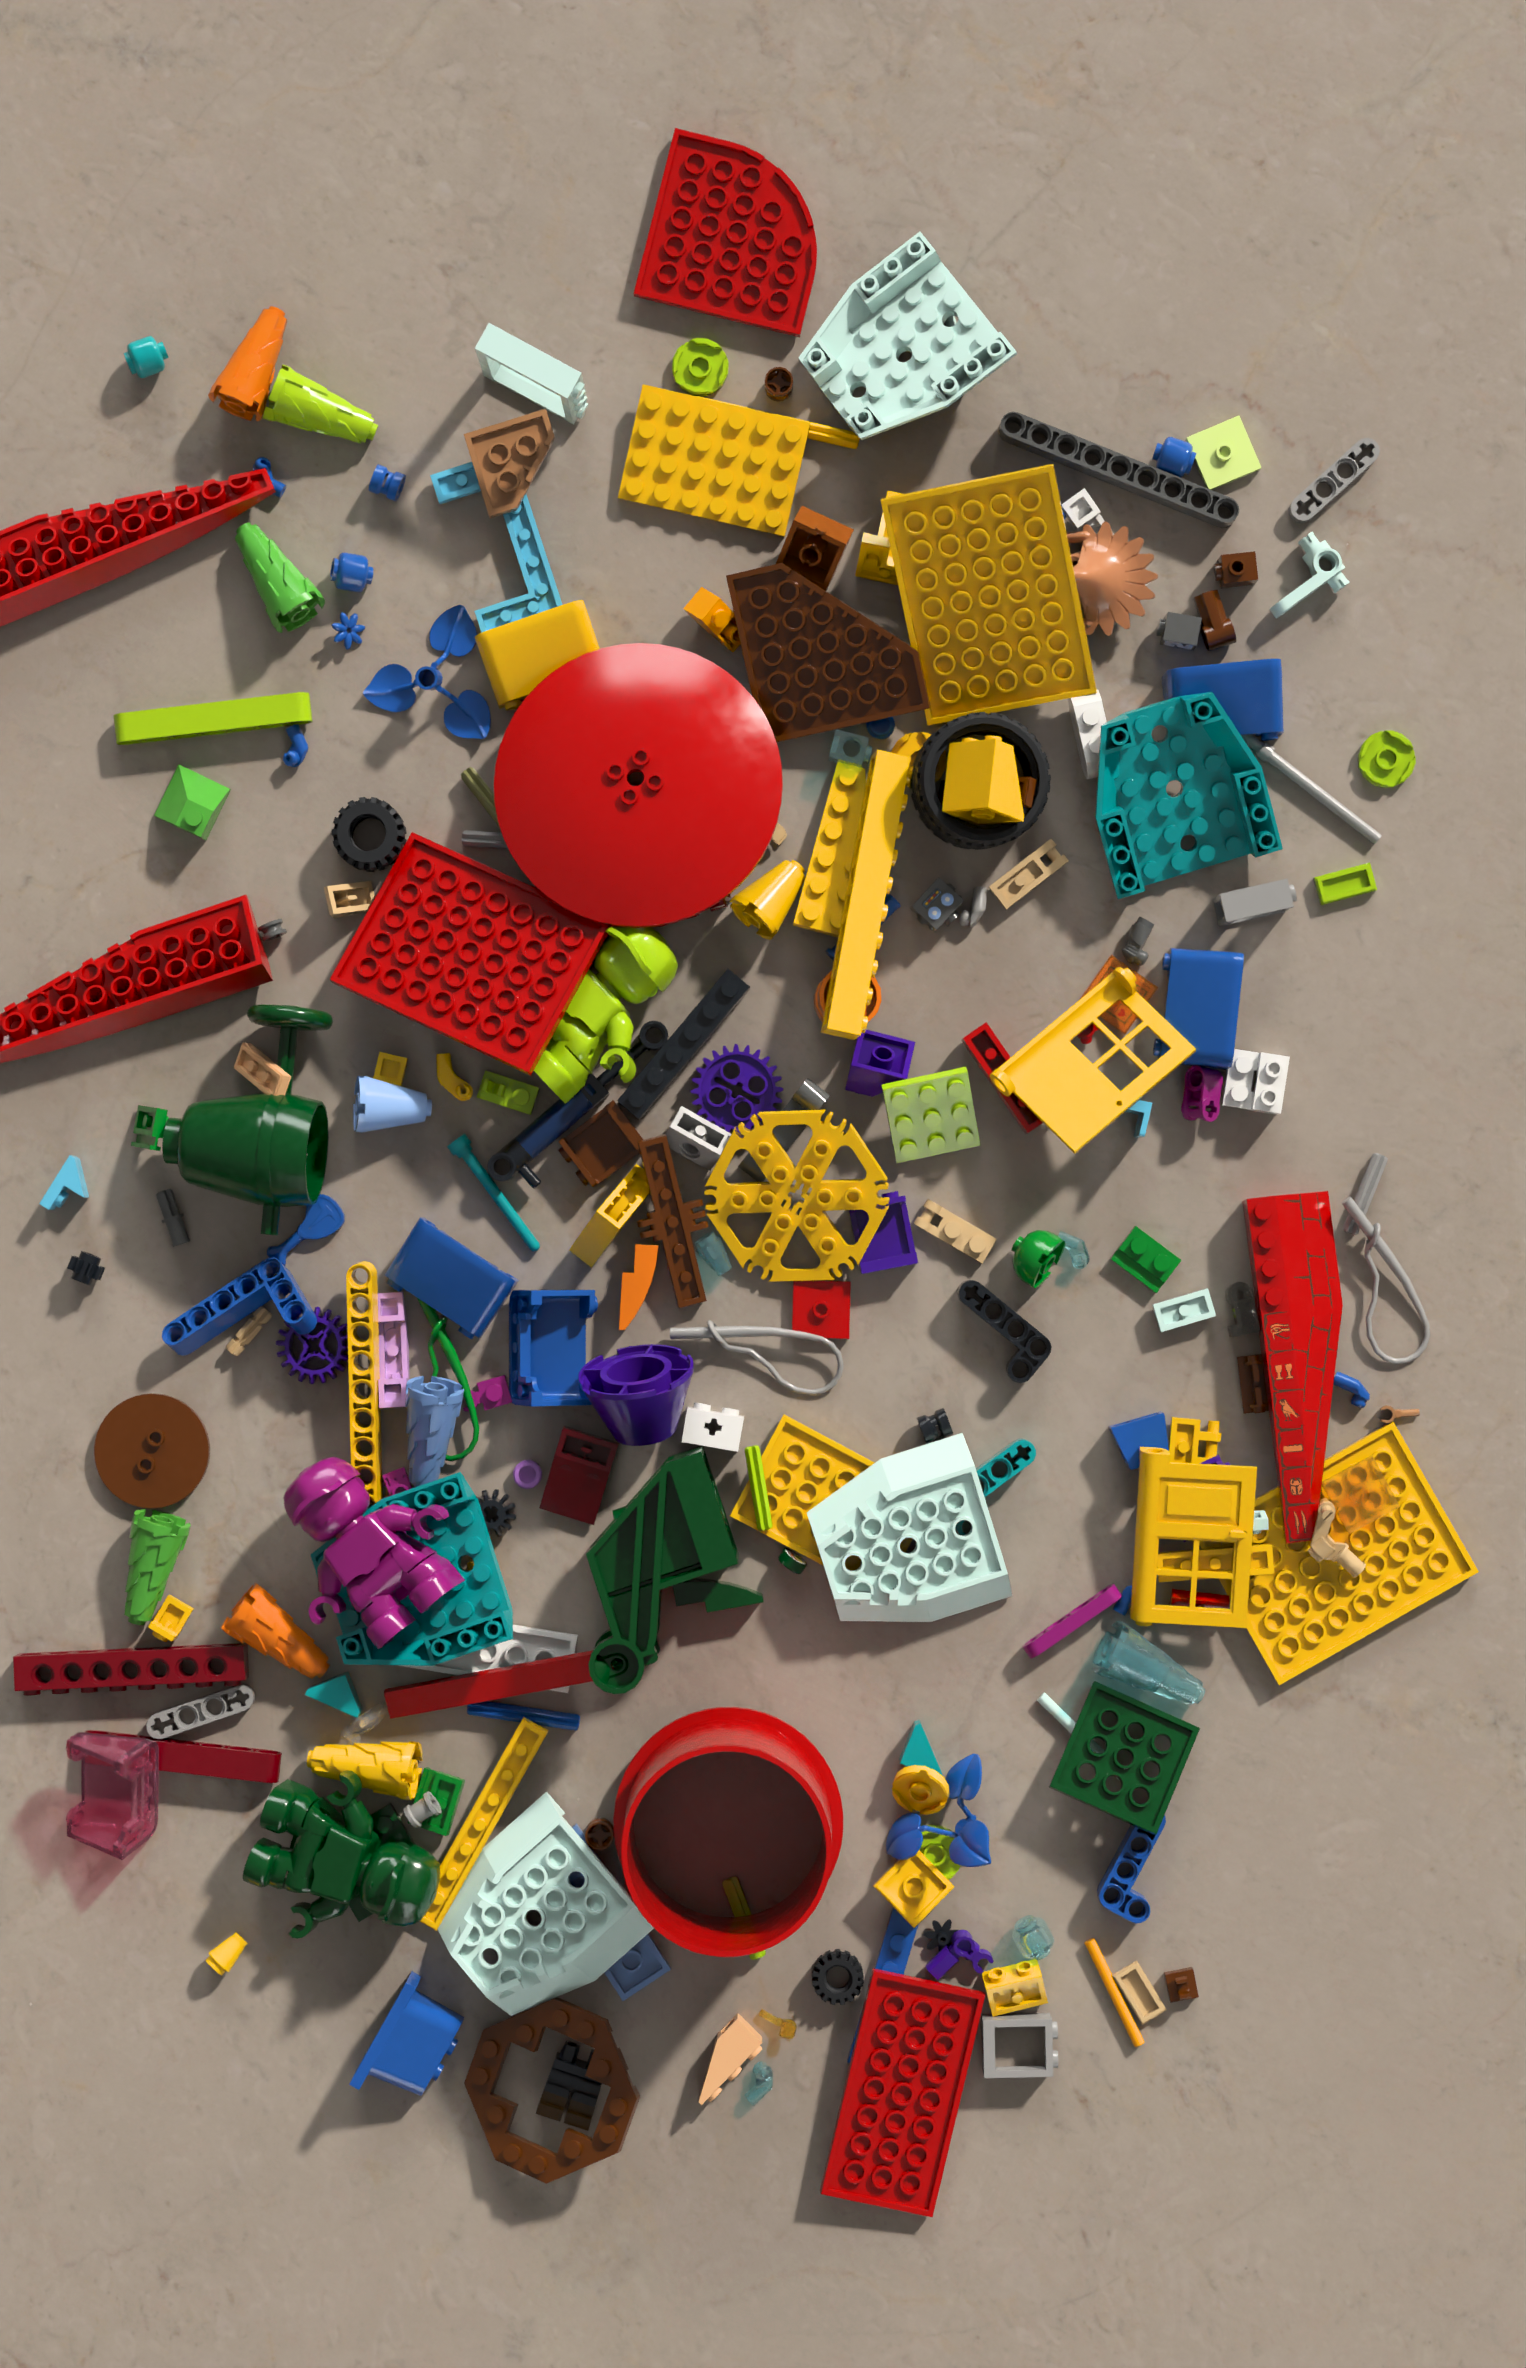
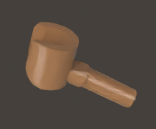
M1388 1405L1380 1408V1410L1389 1409L1393 1413L1390 1419H1380L1384 1423H1391L1395 1418L1420 1415L1419 1409H1393V1407Z

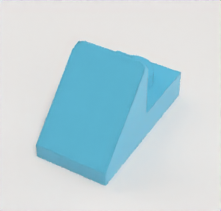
M69 1155L39 1204L48 1210H55L56 1207L61 1208L69 1196L66 1192L68 1188L84 1198H89L80 1158Z

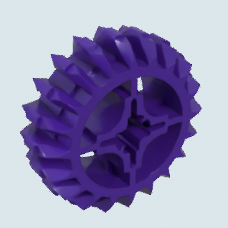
M315 1307L314 1313L317 1322L325 1324V1328L317 1335L310 1333L301 1335L284 1321L285 1325L290 1329L289 1331L285 1329H279L278 1331L280 1335L286 1338L285 1340L276 1341V1345L285 1346V1350L277 1352V1356H287L288 1360L283 1361L281 1366L283 1368L290 1364L293 1366L288 1373L290 1376L295 1375L299 1371L298 1381L303 1382L306 1376L309 1375V1383L315 1384L316 1376L319 1375L320 1382L323 1384L327 1382L326 1373L332 1379H336L337 1373L334 1370L335 1368L341 1372L346 1370V1367L340 1362L341 1360L348 1362V1355L344 1354L345 1351H348V1345L345 1344V1340H348V1335L344 1336L342 1332L347 1330V1323L339 1327L337 1324L342 1319L340 1315L335 1316L331 1320L332 1310L327 1309L324 1316H321V1307ZM332 1332H334L338 1342L336 1356L327 1347V1340ZM295 1335L298 1336V1339L303 1344V1351L298 1359L293 1351ZM318 1338H321V1342L318 1346L321 1348L322 1352L318 1353V1351L315 1350L314 1352L309 1353L312 1345L311 1343H309L308 1339H312L313 1341H315ZM313 1356H318L330 1363L323 1369H311L304 1366Z

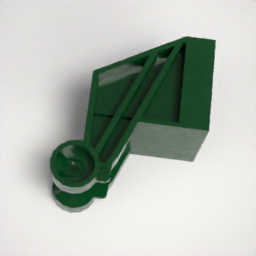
M702 1445L669 1456L626 1506L612 1510L614 1520L592 1543L590 1550L586 1553L610 1627L596 1641L588 1664L589 1673L594 1684L604 1692L621 1694L630 1691L642 1679L645 1666L653 1664L658 1660L660 1645L657 1635L660 1627L663 1588L738 1564L739 1552Z

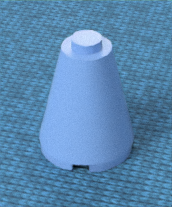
M357 1076L354 1088L356 1099L355 1104H353V1128L355 1132L363 1133L425 1122L426 1116H431L432 1100L427 1099L426 1093L367 1076Z

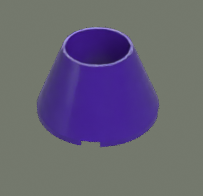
M657 1344L636 1345L617 1349V1355L603 1359V1355L592 1359L580 1370L578 1379L581 1389L615 1440L624 1445L645 1446L664 1441L676 1432L694 1371V1364L691 1355L689 1354L686 1357L682 1354L681 1349L677 1347Z

